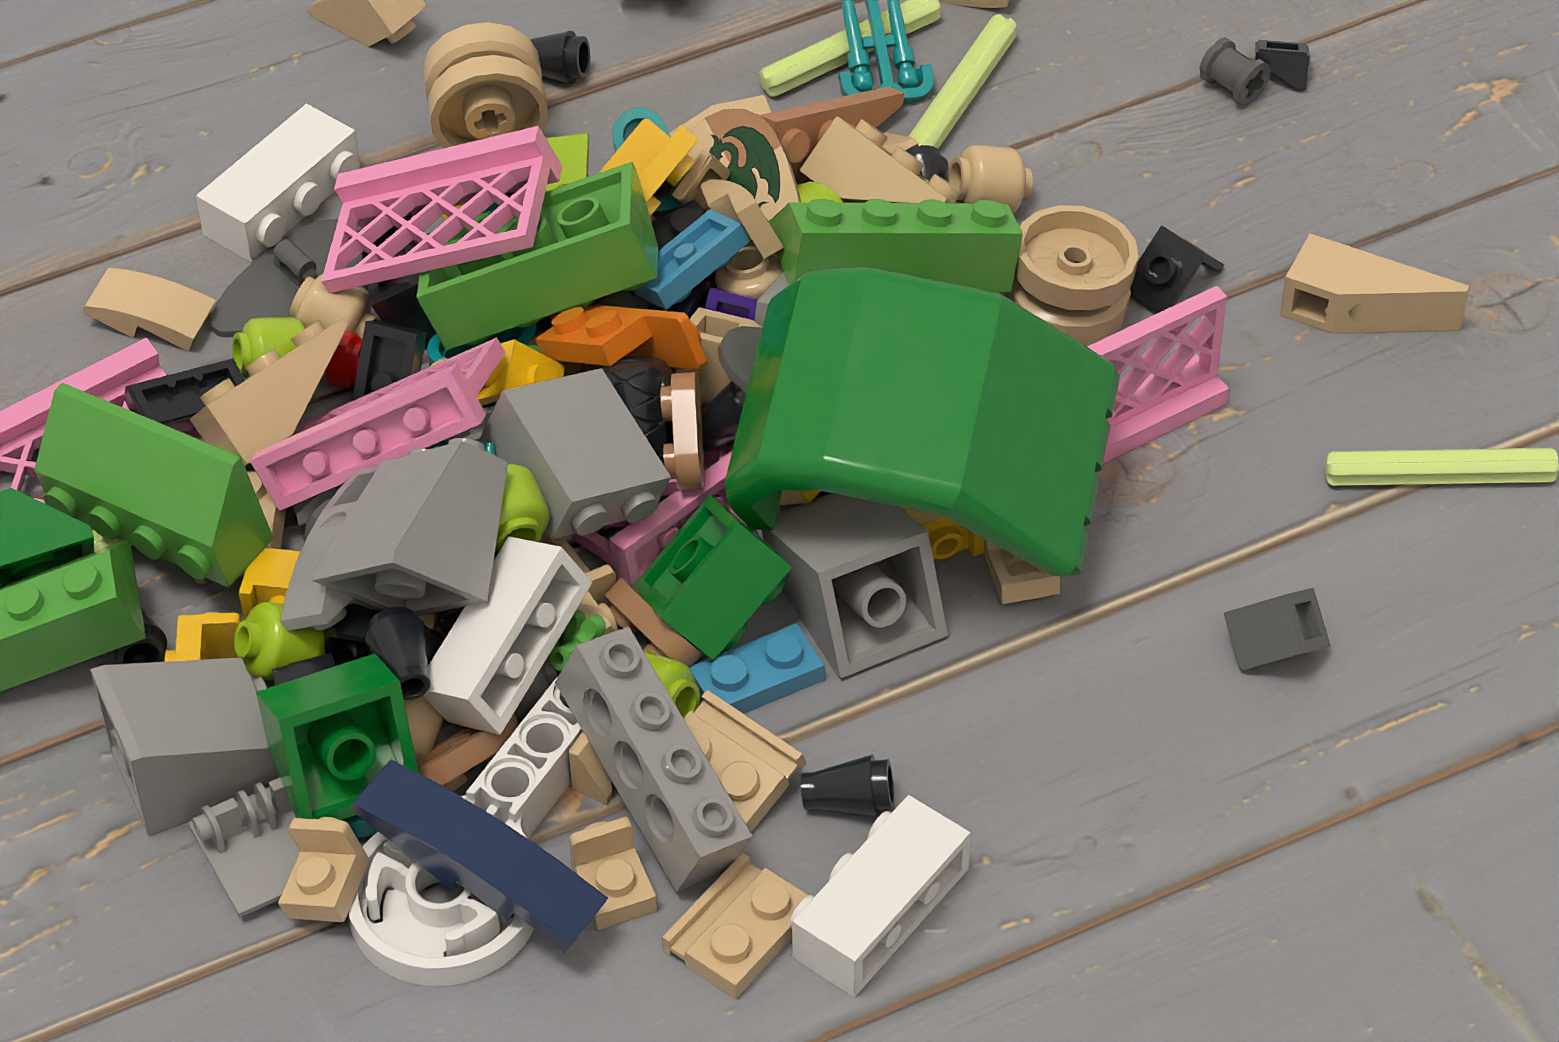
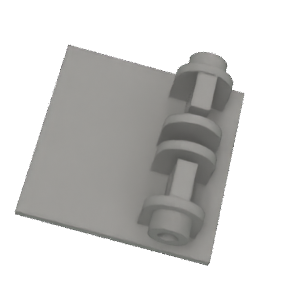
M280 778L268 782L269 787L266 789L261 782L253 785L255 794L247 796L244 790L236 792L237 801L231 798L211 808L208 805L201 807L202 814L188 822L190 830L239 917L280 899L300 853L299 848L288 832L292 819L296 817Z

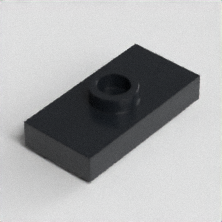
M234 358L125 386L124 400L130 411L183 433L196 429L190 418L205 407L200 399L203 394L230 378L235 387L244 382L245 379Z

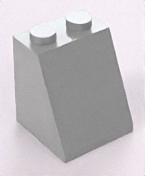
M602 368L503 390L478 442L495 443V456L508 461V464L524 466L535 475L548 505L550 520L544 533L551 539L575 533L581 536L589 535L603 526L626 520L629 523L642 521L657 509L658 501L671 479L670 474Z
M454 438L449 440L448 445L433 449H412L406 456L382 461L315 566L312 581L383 610L390 607H406L412 610L416 616L487 602L508 461L486 452L485 446L482 443L467 438Z
M831 493L810 503L778 513L773 530H761L763 540L792 566L785 575L787 579L782 591L838 677L844 678L948 636L928 531L899 507Z
M241 657L102 665L90 669L108 745L148 837L192 821V818L202 814L201 807L208 805L211 808L231 798L237 801L236 792L244 790L247 796L255 794L253 785L261 782L266 789L269 787L268 782L280 778L268 748L256 696L257 691L267 687L262 677L251 679Z

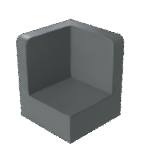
M1314 588L1281 595L1224 612L1237 662L1242 670L1331 646Z

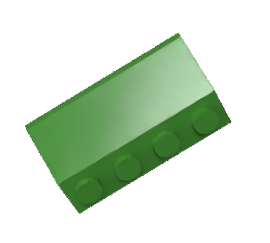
M633 162L545 192L533 247L421 272L419 274L417 299L444 348L449 350L464 344L475 345L501 331L516 326H531L545 316L569 308H583L591 304L595 299L621 290L633 291L644 286L648 281L656 279L658 244L639 176ZM493 211L479 215L474 221L477 223L482 222ZM515 216L495 234L516 230L519 218ZM463 228L443 246L457 243L470 231Z
M815 199L809 203L789 202L768 221L784 247L778 250L776 254L789 284L810 269L873 267L993 292H1011L1023 232L1009 205L993 200H979L971 204L945 203L934 199L924 200L920 203H891L882 199H871L865 203H836L828 199Z
M63 382L54 390L34 470L45 492L43 499L46 505L90 525L99 535L108 540H114L115 538L122 541L127 540L129 544L135 546L141 553L151 559L163 558L180 566L187 574L196 579L208 578L228 588L274 539L240 456Z
M127 540L0 586V692L146 638L132 549Z

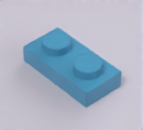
M712 209L708 210L658 251L657 278L633 290L635 295L665 310L673 304L683 301L690 295L696 285L715 270L730 263L734 254L751 241L743 224Z
M797 623L721 653L714 661L709 658L689 667L699 688L701 702L703 701L701 696L706 690H709L743 714L825 680V665Z

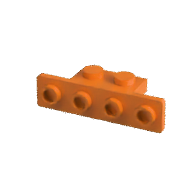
M589 304L583 308H569L549 315L553 327L535 339L543 355L558 361L611 366L622 357L645 356L659 358L665 361L669 367L696 370L708 363L701 347V335L698 328L685 313Z

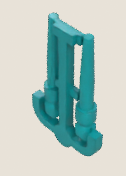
M841 0L850 51L847 54L850 71L840 72L838 75L842 95L847 96L872 90L874 85L873 77L870 72H867L871 66L868 51L864 49L874 48L881 83L879 88L890 86L904 92L903 103L916 102L927 97L934 83L932 65H921L917 70L912 68L915 65L913 48L908 45L899 0H887L892 35H884L878 0H865L872 35L868 37H861L854 1ZM891 46L895 47L892 51L894 66L900 71L897 76L898 84L893 82L887 47ZM920 80L921 85L919 87H916L918 81Z

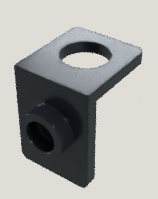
M1161 225L1138 260L1135 277L1130 287L1131 296L1156 313H1159L1177 303L1202 262L1218 271H1221L1225 264Z

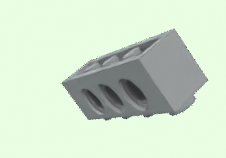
M628 626L576 645L555 684L674 889L678 892L724 873L739 857L753 836Z

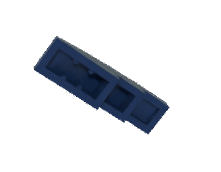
M391 759L350 807L359 817L449 889L458 881L506 921L515 913L564 953L608 900L607 896L553 855L498 818L446 787Z

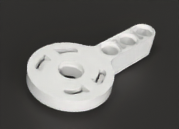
M557 678L466 791V795L461 796L498 818L527 839H529L570 786L569 749L583 732L555 684ZM377 832L363 846L370 860L348 911L349 926L352 936L362 953L371 963L385 973L397 979L424 986L463 984L487 976L504 966L519 953L530 938L534 928L518 915L514 914L513 919L509 918L506 921L466 888L457 898L445 903H434L422 898L419 894L425 888L440 881L381 833ZM386 890L387 893L383 903V921L372 923L368 919V914L373 921L381 919L380 904L383 892Z

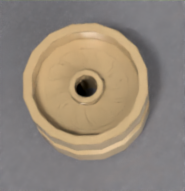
M491 22L467 24L444 34L429 48L422 64L432 134L443 149L539 126L543 133L549 120L548 104L544 83L542 82L538 51L528 36L511 26Z
M1057 205L1038 210L1025 219L1020 225L1023 237L1011 292H1005V297L1085 346L1096 343L1119 331L1127 314L1131 296L1130 287L1135 277L1139 258L1136 240L1126 226L1105 212L1075 205Z

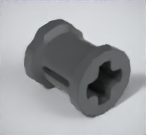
M1225 37L1217 40L1207 50L1199 67L1201 79L1208 83L1218 82L1232 91L1234 99L1242 105L1250 104L1258 98L1266 87L1271 72L1269 64L1260 59L1253 61L1236 50V45L1233 41Z

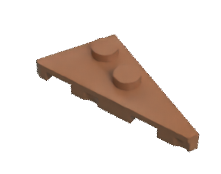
M888 86L760 116L777 132L790 160L795 181L798 185L810 181L813 182V180L800 171V168L836 116L855 127L862 119L877 128L903 106L905 93Z

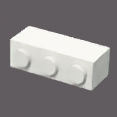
M306 103L196 195L202 234L252 263L269 247L275 246L282 239L283 235L304 217L314 213L319 205L335 192L334 187L339 173L360 169L356 131Z
M508 537L493 561L488 601L465 606L427 667L430 688L423 697L449 723L501 735L592 585L591 580L562 547Z
M910 795L892 813L889 811L883 812L872 825L864 844L854 854L846 853L833 868L829 882L815 897L812 895L806 896L796 907L790 920V927L792 928V958L855 998L969 870L971 832Z

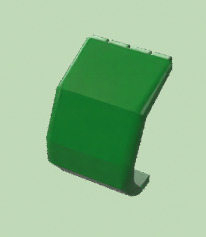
M873 267L810 269L772 297L768 304L726 474V497L732 510L751 530H773L783 490L825 491L936 514L952 520L1050 576L1078 575L1081 573L1088 539V532L1084 526L1091 524L1100 480L1095 472H1099L1102 469L1110 431V424L1106 419L1113 416L1120 377L1115 371L1113 362L998 292Z

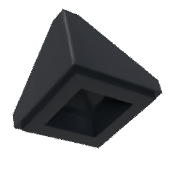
M1258 40V42H1255V60L1260 59L1269 64L1273 73L1296 89L1306 90L1310 57L1309 48L1306 43Z

